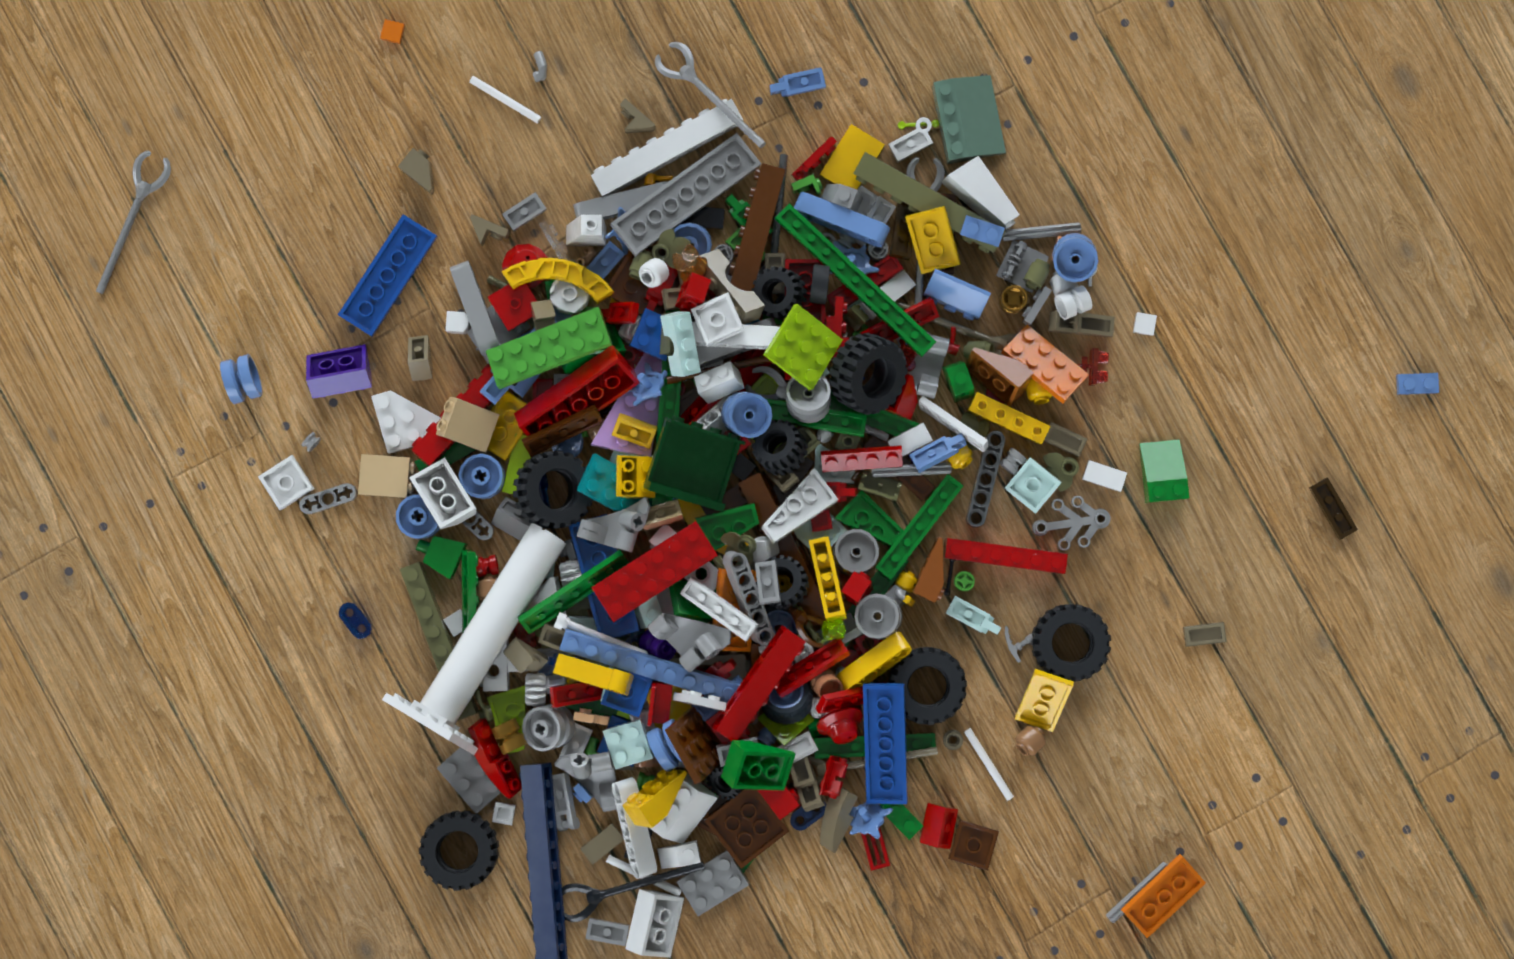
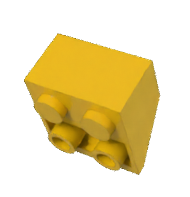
M617 455V497L642 499L644 497L648 499L655 498V492L643 487L653 457Z

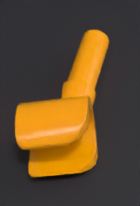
M649 173L645 177L644 185H652L656 181H669L673 179V176H657L656 174Z

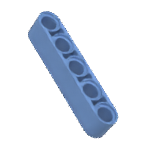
M800 192L794 208L807 220L875 247L881 248L890 231V227L885 223L806 192Z

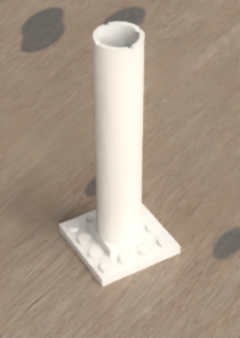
M531 523L421 702L419 703L414 700L411 703L396 693L393 696L386 693L382 700L475 755L478 748L473 745L474 740L458 731L460 727L455 724L519 622L517 617L522 615L566 546V543L546 529L543 530L542 527Z

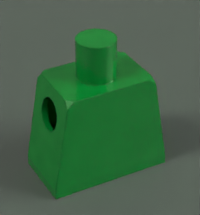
M958 361L942 367L954 403L974 396L975 389L965 362Z
M433 536L431 543L420 539L416 550L425 554L423 563L446 578L453 579L462 559V550H465L468 544Z

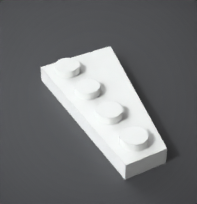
M813 468L785 502L764 523L761 529L770 541L775 544L835 504L838 498L817 470Z

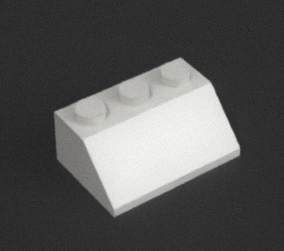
M445 458L409 477L440 529L458 525L476 515V507Z
M687 773L668 816L650 829L664 839L683 844L719 796L700 782L694 784L692 778Z
M639 889L625 949L641 956L671 958L684 898L654 890Z

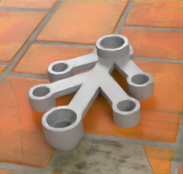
M1074 496L1071 499L1072 506L1080 508L1089 515L1088 517H1080L1065 506L1061 499H1055L1051 503L1052 509L1061 512L1069 519L1048 523L1044 520H1037L1032 525V531L1037 536H1043L1050 530L1071 527L1064 538L1060 539L1057 544L1060 550L1065 551L1070 548V542L1081 527L1091 524L1084 536H1080L1077 540L1078 545L1085 548L1090 545V539L1098 529H1103L1109 525L1110 514L1104 509L1095 510L1086 504L1081 496ZM1075 498H1079L1081 500V504L1079 506L1074 504ZM1056 501H1059L1061 503V507L1059 509L1055 508L1054 503ZM1098 515H1102L1104 517V521L1102 523L1098 522ZM1039 524L1044 525V530L1042 532H1040L1037 529V526ZM1082 538L1087 539L1086 545L1080 543ZM1062 541L1067 542L1066 548L1060 546Z

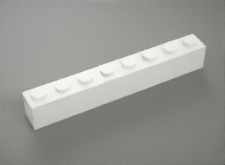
M723 99V103L743 120L733 100L727 101V99ZM718 107L711 110L707 108L698 114L699 117L683 121L681 123L682 126L677 129L673 127L663 133L664 136L658 139L656 137L651 138L646 142L647 145L642 148L635 147L628 152L629 155L613 159L609 166L596 168L591 177L602 197L615 194L646 177L647 174L663 168L736 128V124Z

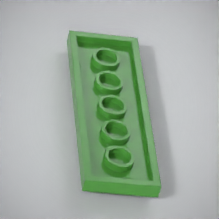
M595 307L488 349L486 354L496 385L499 389H502L612 346V342L601 309Z

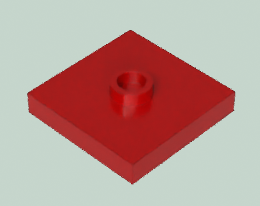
M510 284L487 297L508 332L533 318L531 302H536L537 300L527 284H523L515 289H512Z

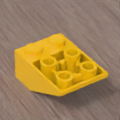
M663 769L657 774L658 777L653 781L646 782L642 786L643 789L638 793L631 794L627 798V802L622 806L634 825L653 828L668 816L687 774L685 770L673 769L667 772Z

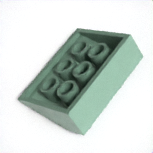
M991 75L952 78L933 82L932 91L947 165L969 161L977 156L985 158L1006 154Z

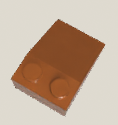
M975 347L972 349L966 364L969 374L1009 407L1025 393L1034 373L1026 364L1021 363L1017 359Z
M941 537L935 539L918 574L917 584L911 591V593L932 603H935L936 600L940 601L945 591L942 589L944 585L943 538Z

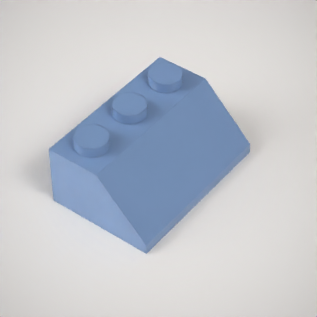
M937 269L934 270L923 294L926 299L931 297L935 305L938 302L945 305L944 309L950 312H961L964 318L971 321L980 318L991 295L986 290Z

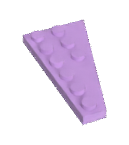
M644 353L635 368L636 375L645 373V362L649 363L653 372L658 371L661 374L662 360ZM628 391L616 400L591 446L651 457L653 442L650 449L612 436V432L619 413L657 426L659 396L646 399L639 405L634 406L633 402L637 398L633 396V392Z

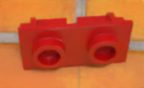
M830 755L826 763L824 779L820 784L819 795L829 796L833 799H837V796H840L843 782L837 780V777H845L848 767L847 759Z

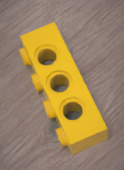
M979 392L975 393L967 410L1039 445L1043 443L1050 429L1049 425Z
M829 537L808 540L827 624L846 620L845 606Z

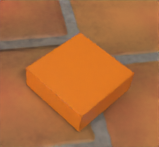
M385 19L380 39L401 44L405 24Z

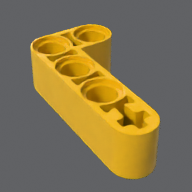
M895 632L840 671L837 678L842 683L844 690L861 687L864 683L872 682L909 655L912 648L901 632Z
M560 653L553 673L626 696L629 694L634 675L607 668Z

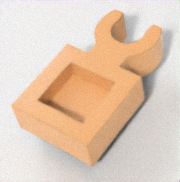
M580 708L579 711L574 712L573 720L602 725L609 724L610 716L593 714L591 709Z

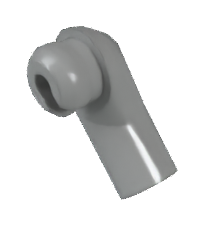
M537 51L534 53V58L539 71L533 72L535 82L544 81L547 77L546 59L542 51Z

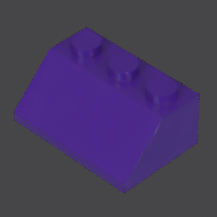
M366 344L306 355V382L312 399L372 388V374Z

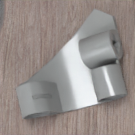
M925 330L936 343L921 357L900 337L896 338L899 347L906 357L909 375L913 376L916 394L934 399L950 339L932 335Z
M644 497L630 507L609 515L591 519L587 518L586 520L581 519L576 537L632 553L638 532L644 528L651 506L648 498Z
M662 613L648 625V629L654 637L660 640H667L681 655L679 661L688 672H692L702 662L716 656L731 643V631L727 628Z
M609 751L586 755L582 752L560 756L554 766L562 769L579 781L596 799L603 812L617 810L612 792V783L617 782Z

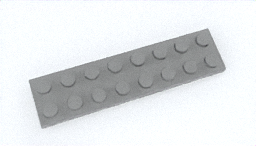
M736 133L618 217L610 226L636 257L640 252L658 241L663 231L676 228L755 171L756 168H759L761 162L738 133Z

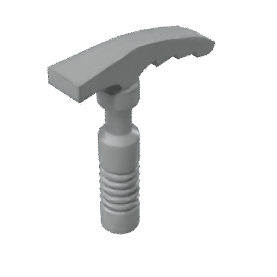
M1005 626V638L1008 648L1019 663L1021 660L1017 650L1020 651L1023 649V646L1031 643L1033 633L1026 636L1022 642L1013 645L1012 640L1009 638V629Z

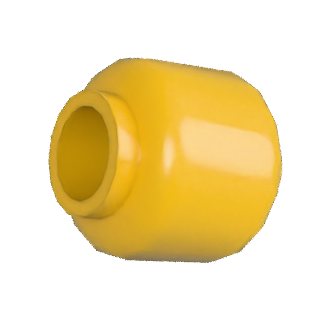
M1031 378L1026 388L1028 400L1034 402L1035 405L1048 403L1053 395Z
M967 445L958 449V453L946 459L948 463H951L952 468H960L962 470L972 462L973 451Z

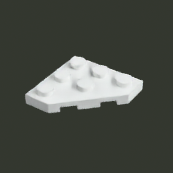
M391 390L371 396L388 454L412 448L413 442L418 437L423 438L426 435L428 426L432 422L437 423L441 419L439 416Z

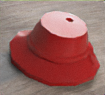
M531 244L516 245L506 253L502 262V269L505 270L523 261L527 262L548 257L539 247ZM545 279L526 284L529 289H532L541 284Z
M855 707L839 709L820 718L816 726L819 734L831 737L837 744H847L857 738L858 724L863 714L859 708Z

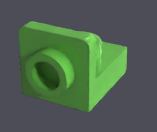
M813 174L791 183L793 193L798 192L799 195L800 192L810 191L809 187L812 186L816 196H820V190L823 189L819 178L815 179Z

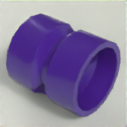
M649 629L641 635L639 647L646 650L649 655L668 661L675 655V648L667 640H660L654 637Z

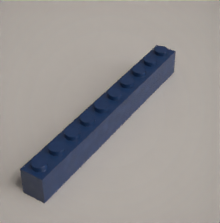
M551 762L520 765L519 776L522 783L521 798L524 807L523 819L525 821V840L527 843L526 858L529 867L528 880L531 890V919L534 926L535 959H568Z

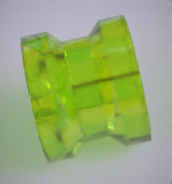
M836 619L834 622L830 620L823 622L822 634L826 641L833 638L839 640L845 637L843 620Z

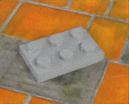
M461 747L437 767L439 772L476 814L501 793L485 774L475 756Z
M727 850L705 863V869L687 874L677 881L697 916L710 910L750 884L739 865Z

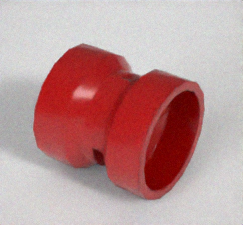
M496 554L489 555L488 558L478 557V566L476 567L478 577H484L486 574H499Z

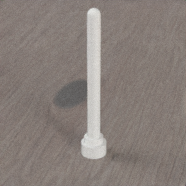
M559 612L555 621L554 628L559 630L562 628L566 630L568 628L648 654L646 650L570 621V618L564 613Z

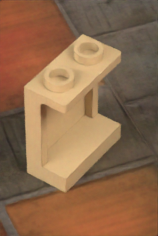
M449 397V400L444 405L442 419L437 424L436 435L486 453L499 414L461 399Z
M361 454L358 494L399 498L409 497L410 494H413L414 485L409 477L415 473V462H412L413 459L410 457Z
M678 499L650 507L646 524L643 528L648 541L663 525L667 524L676 533L687 527Z

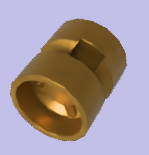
M1018 285L1007 287L999 297L1001 310L1007 314L1020 312L1028 300L1026 291Z
M516 718L491 729L495 738L500 740L498 745L503 755L527 744L523 733L518 732L520 727Z

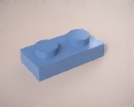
M966 215L960 235L999 247L1005 227Z
M1438 373L1397 374V395L1439 393Z

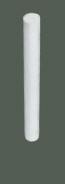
M472 76L469 83L537 124L540 122L542 117L477 77Z
M972 729L965 730V735L1006 800L1012 799L1014 797Z
M611 855L608 856L607 863L633 875L630 864ZM648 875V876L642 877V878H640V879H643V878H646V877H650V876H653V875ZM666 881L653 884L678 897L682 891Z

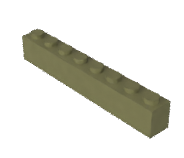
M867 152L864 153L853 173L857 175L855 179L865 185L867 182L873 184L875 191L884 194V192L891 194L890 199L899 204L902 201L909 205L908 209L915 213L945 206L953 234L955 231L961 233L966 215L989 222ZM961 236V239L970 244L972 241L978 243V248L988 254L990 251L995 252L997 248L996 246Z
M417 562L401 568L400 572L439 672L454 649V645L422 562ZM473 696L457 721L478 713Z

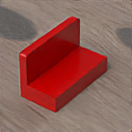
M653 681L647 726H652V723L663 724L669 721L673 685Z
M928 803L920 843L936 848L950 849L958 809Z

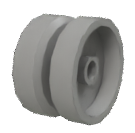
M821 375L813 390H808L793 377L789 380L786 388V405L788 412L794 419L803 423H814L823 419L829 412L831 389L829 382L823 375Z
M852 529L844 532L838 538L832 550L835 566L842 574L849 577L854 571L858 574L860 571L866 574L875 565L879 556V547L876 539L862 529ZM855 550V553H859V555H854L852 551Z
M872 594L859 602L854 617L856 626L861 633L870 638L885 639L898 631L903 616L900 606L894 599L882 594ZM876 613L881 614L880 620H877V618H875Z
M551 704L530 710L523 720L522 730L528 745L535 750L543 752L565 746L574 736L575 722L570 710L565 706L553 708Z

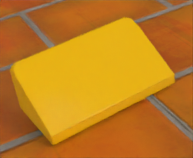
M619 413L612 436L650 449L657 426Z

